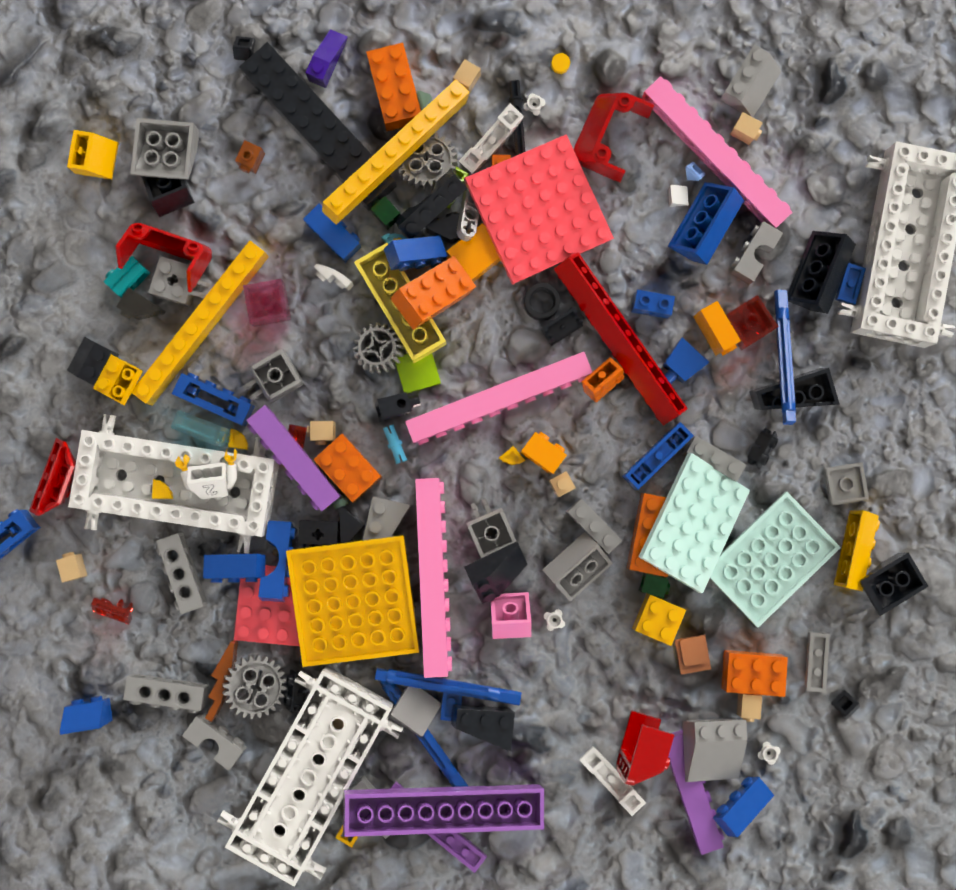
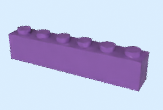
M264 405L247 419L249 430L254 435L257 433L261 437L260 443L266 450L270 448L274 453L273 459L279 465H284L287 469L285 470L287 476L291 480L295 479L298 482L297 488L303 495L308 494L312 499L309 502L316 510L320 509L323 511L341 496L268 406Z
M683 730L673 732L674 739L668 756L670 758V767L697 849L703 855L723 848L722 840L725 839L721 828H717L716 822L713 819L716 812L714 809L711 810L709 803L712 802L709 791H705L703 786L706 782H685Z

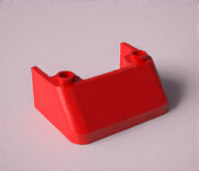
M629 93L598 95L573 149L580 165L620 183L626 170L608 163L611 158V150L608 146L600 143L614 110L622 113L631 111L649 119L654 104Z
M142 223L131 224L115 246L118 268L120 269L124 267L139 244L192 261L186 270L188 292L193 291L212 260V250L210 247Z
M632 710L616 762V769L623 782L631 786L663 773L664 769L668 770L670 764L668 756L674 739V734L659 730L661 719Z

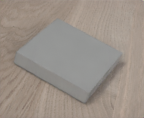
M863 462L823 468L829 506L869 500Z
M406 686L389 716L421 738L442 703L421 688Z

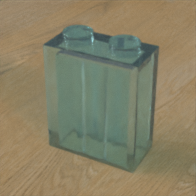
M181 410L177 411L171 425L172 429L220 447L229 442L231 435L229 434L230 429Z

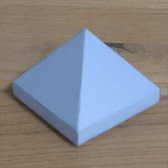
M691 162L685 167L687 180L699 181L706 175L695 162Z

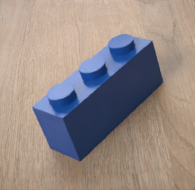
M320 203L303 218L306 225L345 263L361 248L359 237L354 232L350 234L342 220L337 225L322 212V205Z
M441 236L392 240L384 248L391 270L399 269V271H405L409 268L421 269L425 266L434 268L448 257Z
M204 555L203 578L211 579L210 583H222L223 579H228L229 583H239L240 579H246L245 582H257L258 579L265 576L266 555Z
M760 777L745 778L741 782L742 786L730 794L727 803L721 805L716 810L717 814L713 819L728 837L738 838L774 797V794Z

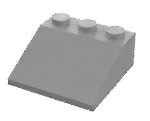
M136 118L130 174L133 176L189 180L198 149L199 130L195 124Z
M727 718L683 721L685 782L739 778L747 744L746 720Z

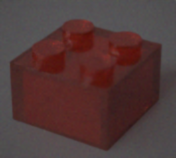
M758 295L726 314L741 340L737 343L741 351L779 327Z

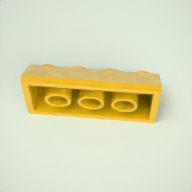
M863 510L849 511L834 585L863 592V587L859 581L866 576L867 569L871 566V550L875 547L876 541L874 536L880 524L878 515Z

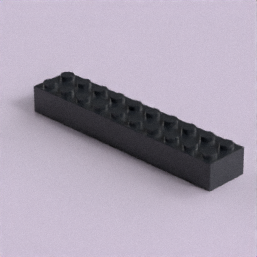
M268 42L239 66L246 79L342 183L373 156ZM389 175L361 201L362 205L370 211L374 201L378 198L386 197L397 187L395 179Z

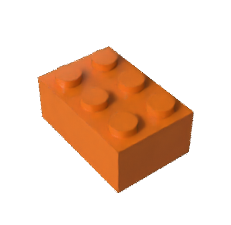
M344 434L339 435L313 459L352 503H355L383 477Z
M724 650L721 689L729 693L785 697L788 657L782 654Z

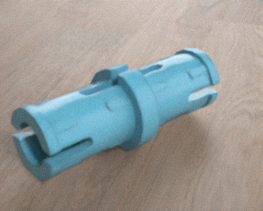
M394 424L389 426L391 434L388 427L383 428L389 443L387 446L393 453L395 463H401L398 455H400L402 462L407 461L401 446L403 444L402 440H399Z

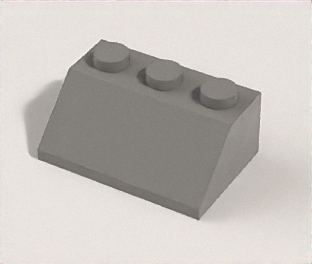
M754 44L720 100L740 113L744 112L754 117L781 73L772 55Z
M584 532L543 569V572L571 602L613 563L601 547Z

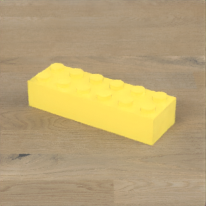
M385 243L354 263L413 363H416L447 345L446 340L433 319L413 330L390 299L399 288L409 283L410 280L404 271L390 269L384 252V248L388 243Z

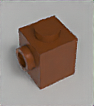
M244 140L235 161L241 171L248 174L250 172L256 174L265 156V152L261 147Z

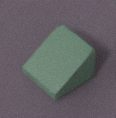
M420 90L417 91L416 94L420 110L422 111L433 100L430 94Z

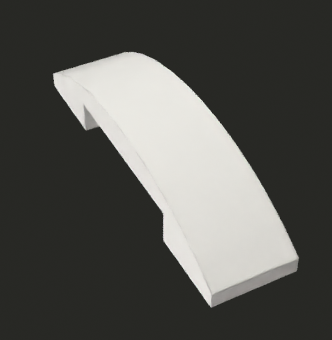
M511 103L497 117L498 120L473 148L471 147L459 160L472 174L479 170L496 153L523 120L524 116Z
M594 746L579 759L631 816L646 804L645 800L631 785L623 782L617 769Z

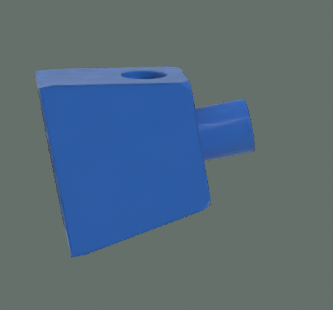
M682 337L663 363V367L668 370L665 377L670 384L676 379L683 383L706 366L709 361Z

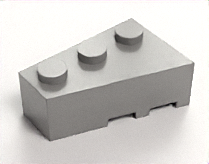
M372 497L363 540L393 537L412 505Z

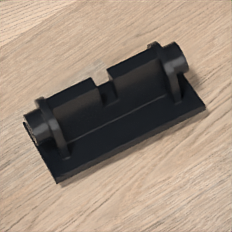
M766 428L760 432L755 443L761 447L760 449L755 446L752 447L747 456V463L751 465L757 463L758 469H761L762 465L765 466L770 457L768 454L771 448L774 449L779 440L776 431L772 435L771 431Z
M290 669V675H287L286 685L288 687V694H285L284 706L290 712H292L293 708L294 711L301 710L305 700V693H299L298 691L299 689L306 690V687L294 682L297 677L303 678L292 669Z

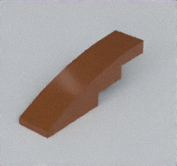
M232 640L211 675L217 679L208 696L214 700V703L205 719L211 722L217 718L226 698L222 694L224 690H227V688L222 686V683L228 682L224 675H231L228 668L235 669L234 662L237 659L238 641Z

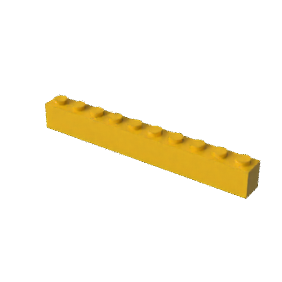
M455 79L323 201L322 212L337 225L466 104L470 92Z
M249 240L136 384L132 394L145 404L154 405L269 258L265 251Z

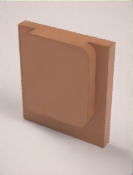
M705 635L674 640L681 675L711 669Z

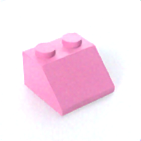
M529 592L503 593L491 601L493 639L531 637Z

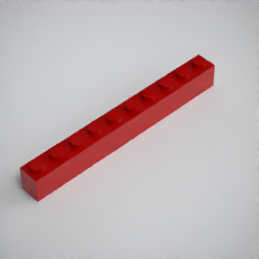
M579 252L567 257L554 269L558 278L564 283L569 294L573 296L581 311L585 313L591 325L601 336L602 341L612 352L613 357L617 359L623 371L633 382L634 387L652 409L657 420L664 426L688 408Z

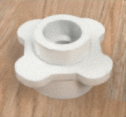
M532 93L528 96L527 103H524L523 108L538 116L542 106H545V100Z
M556 609L555 612H546L544 614V619L547 621L546 628L549 631L565 626L561 610Z
M767 741L763 742V747L757 756L760 760L764 759L768 764L773 765L778 759L780 748L770 745Z

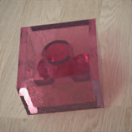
M282 279L243 285L249 323L252 326L257 327L291 320L286 286Z

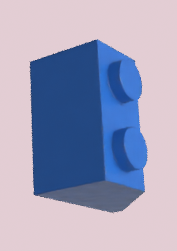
M102 696L91 697L90 701L83 702V699L72 700L70 705L64 707L60 735L99 729L113 721L110 698L103 699Z

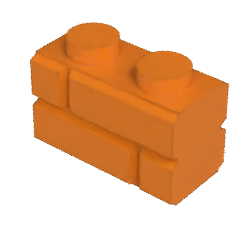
M611 357L608 358L581 381L583 391L594 402H598L617 383L619 384L624 379L623 368Z

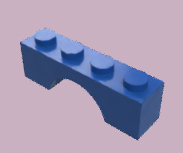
M268 520L266 540L277 548L279 561L272 573L260 579L258 598L261 601L285 602V597L289 596L290 587L287 585V580L290 576L286 551L294 549L292 547V540L296 539V528H294L292 522Z

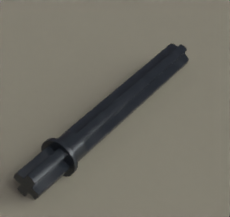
M511 80L509 81L510 98L508 101L522 114L523 97L520 92V81ZM523 120L513 132L515 156L526 152Z

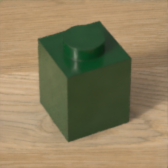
M385 196L382 199L378 198L372 204V214L387 230L396 223L395 220L401 215Z
M643 572L639 591L664 598L665 594L668 595L670 590L669 579Z

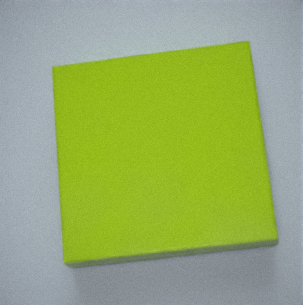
M432 353L416 363H413L408 354H404L403 357L398 356L401 362L399 364L396 363L404 393L407 392L408 394L441 384Z

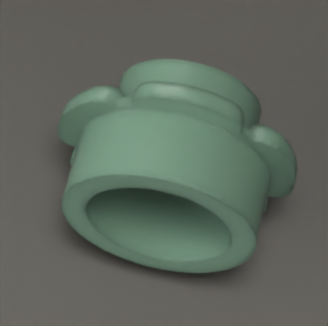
M341 494L331 505L334 506L335 510L339 509V507H344L349 504L348 497H344Z

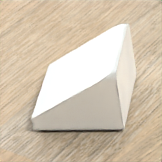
M670 185L668 188L669 207L688 206L687 186Z

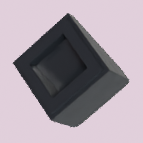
M236 36L232 48L235 60L246 61L254 54L255 38Z
M845 690L831 702L834 708L846 720L860 707V704Z

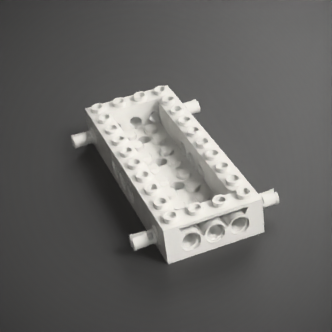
M896 141L885 150L884 158L869 155L866 159L868 161L865 165L866 168L881 170L863 267L866 270L856 305L840 302L838 307L845 310H839L837 314L853 317L850 333L926 348L937 344L939 335L950 338L954 335L953 332L948 330L954 329L955 326L943 324L941 320L956 244V153ZM913 189H917L920 192V198H915L912 195ZM907 225L913 228L914 232L912 235L905 231ZM899 262H904L906 264V271H901L899 269ZM893 298L899 300V308H895L892 306L891 302Z
M103 414L102 429L99 432L81 430L68 507L87 511L84 529H90L91 527V530H97L98 517L101 512L238 533L240 538L237 552H242L244 547V553L247 554L250 552L252 536H266L268 520L271 519L279 464L274 459L266 458V449L262 444L260 445L259 437H255L254 452L251 456L237 454L234 461L237 470V480L233 487L240 489L239 497H232L231 489H229L228 496L216 501L213 498L200 499L194 492L187 490L180 472L182 470L176 467L175 461L179 456L180 460L184 462L183 457L186 454L190 458L187 469L193 466L224 462L227 465L228 462L224 458V451L115 435L113 429L116 416ZM227 452L229 456L234 455V453ZM120 470H125L127 473V477L123 481L118 478ZM159 475L163 476L165 479L164 483L168 485L173 493V499H152L153 479L156 480Z
M328 666L322 670L316 679L305 674L303 671L299 672L298 675L303 679L297 677L294 682L308 688L310 694L246 810L239 819L223 810L220 818L217 820L218 823L232 830V835L225 846L226 849L294 887L302 872L306 871L319 878V880H321L327 868L311 860V855L342 801L344 790H348L379 731L383 730L398 739L400 734L396 731L402 732L403 727L388 720V715L394 705L391 701ZM335 719L342 720L343 728H334L333 721ZM314 755H322L324 763L316 764L313 760ZM302 790L305 797L301 800L296 799L294 791ZM275 826H283L285 833L278 835L275 832Z

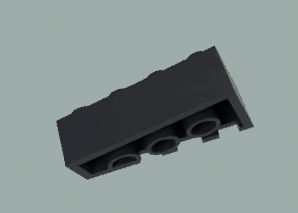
M819 368L794 376L796 408L840 405L829 368ZM780 381L749 391L754 409H781Z

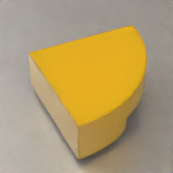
M230 429L228 447L248 450L246 437L238 430Z
M514 446L499 457L502 462L509 465H517L525 461Z
M153 479L152 499H173V493L168 485L161 480Z

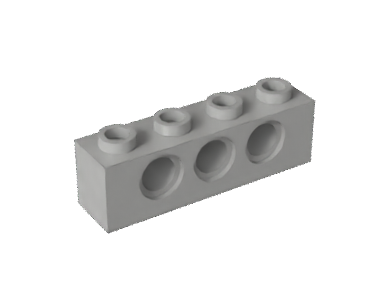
M177 533L157 540L156 551L162 557V569L168 575L170 581L168 586L171 593L175 595L176 600L174 603L177 611L184 614L208 605L184 533ZM173 550L178 554V558L175 561L170 556ZM178 569H182L184 572L182 579L177 576ZM184 587L189 588V590H190V596H189V597L184 596V594H183V589H184Z
M131 674L126 678L123 700H127L133 705L148 703L149 707L159 708L162 705L168 706L167 709L179 710L182 708L187 709L189 713H199L206 706L209 684ZM144 687L150 689V696L144 694ZM163 689L169 692V699L163 696ZM182 692L188 694L189 701L182 699Z

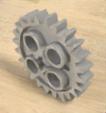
M436 133L398 167L399 175H402L403 181L408 180L409 186L415 183V189L422 185L423 190L426 189V186L433 190V185H436L437 181L451 168L456 173V166L458 164L455 147H451V141L446 142L445 136L439 139V135Z
M259 654L256 655L255 659L248 655V661L241 657L240 665L234 662L236 668H228L231 675H224L228 682L222 683V686L227 688L222 694L228 696L225 698V702L230 703V710L236 707V715L242 711L243 718L249 714V717L253 719L254 714H257L260 719L262 712L268 716V709L276 710L274 707L275 703L281 705L278 699L279 697H285L281 691L287 689L286 686L282 685L287 680L281 678L285 673L283 670L278 671L281 666L279 664L274 665L275 661L273 659L267 662V656H264L261 660ZM248 670H253L254 674L251 678L247 679L244 677ZM259 670H262V673L258 677ZM266 676H272L269 684H263V679ZM257 683L259 687L252 689L251 685ZM240 689L247 690L243 697L237 696ZM265 695L261 703H256L257 696Z

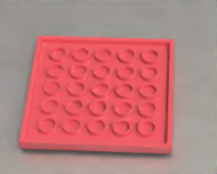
M567 134L464 178V182L512 285L562 263L567 257L577 252L582 254L614 239Z

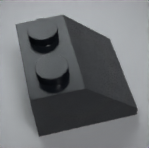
M84 337L67 371L95 385L110 355L118 357L119 354Z

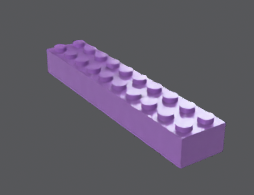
M539 784L344 790V837L544 830V788Z

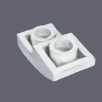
M316 264L314 266L317 271L315 273L316 276L323 282L327 280L331 283L336 278L334 282L341 289L345 287L348 291L354 286L340 272L324 265Z

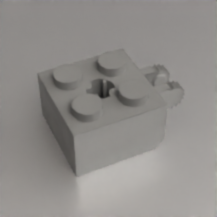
M160 256L148 293L154 297L190 307L193 297L204 299L206 296L202 292L195 291L197 285L209 288L210 284L199 280L193 291L188 292L186 270L189 265Z
M280 349L249 368L255 379L245 384L243 388L246 391L259 385L261 389L251 394L250 400L254 401L265 395L268 402L274 403L303 386L304 382L287 353ZM275 373L280 374L278 380L273 379Z
M486 498L482 499V505L487 514L480 517L475 503L470 504L476 519L466 524L481 558L516 542L502 508L491 512ZM489 528L497 530L495 538L491 539V536L489 538L486 536Z

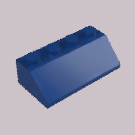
M705 182L668 247L691 261L707 265L743 204L744 199L734 187Z

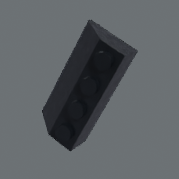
M812 231L789 288L788 302L810 311L829 313L856 246L847 234Z

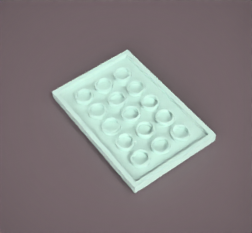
M687 453L638 557L698 593H703L750 490L717 471L713 466L693 453Z
M784 492L721 553L710 579L758 628L841 547L788 492Z

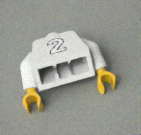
M226 449L224 458L228 462L227 465L224 462L193 466L187 469L190 458L186 454L183 457L184 462L180 460L179 456L175 461L176 467L182 470L180 473L185 488L194 492L200 499L213 498L216 501L221 500L223 497L228 496V490L234 486L237 480L236 464H234L237 457L236 449H234L233 456H229Z

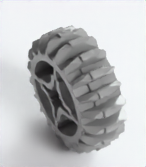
M377 322L375 328L372 324H369V330L365 327L362 328L364 333H357L360 339L354 340V343L358 345L353 347V351L357 352L354 358L359 359L357 363L360 366L363 365L365 371L369 369V372L372 374L375 371L381 374L382 369L388 373L389 366L395 369L393 363L399 364L401 362L398 356H404L400 350L405 348L401 344L396 332H394L393 327L390 326L388 328L387 323L381 326ZM378 335H387L391 340L381 341ZM371 339V344L368 347H366L368 341ZM378 344L381 346V347L379 348V349H380L379 352L376 351V350L378 349ZM392 349L390 355L386 358L387 352ZM367 356H377L380 362H371L367 359Z

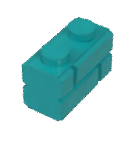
M131 255L122 269L117 267L115 270H110L103 282L120 298L125 300L151 272Z

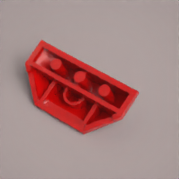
M55 439L29 509L34 515L41 516L65 503L66 498L70 495V486L73 481L76 461L67 442L61 439Z

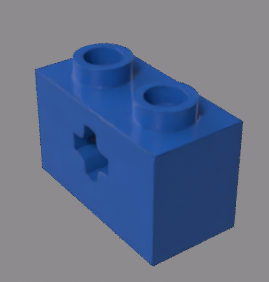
M637 289L634 293L631 312L668 319L672 316L675 296Z

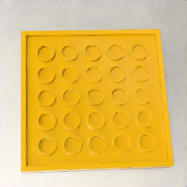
M404 535L286 551L303 667L419 653V641Z

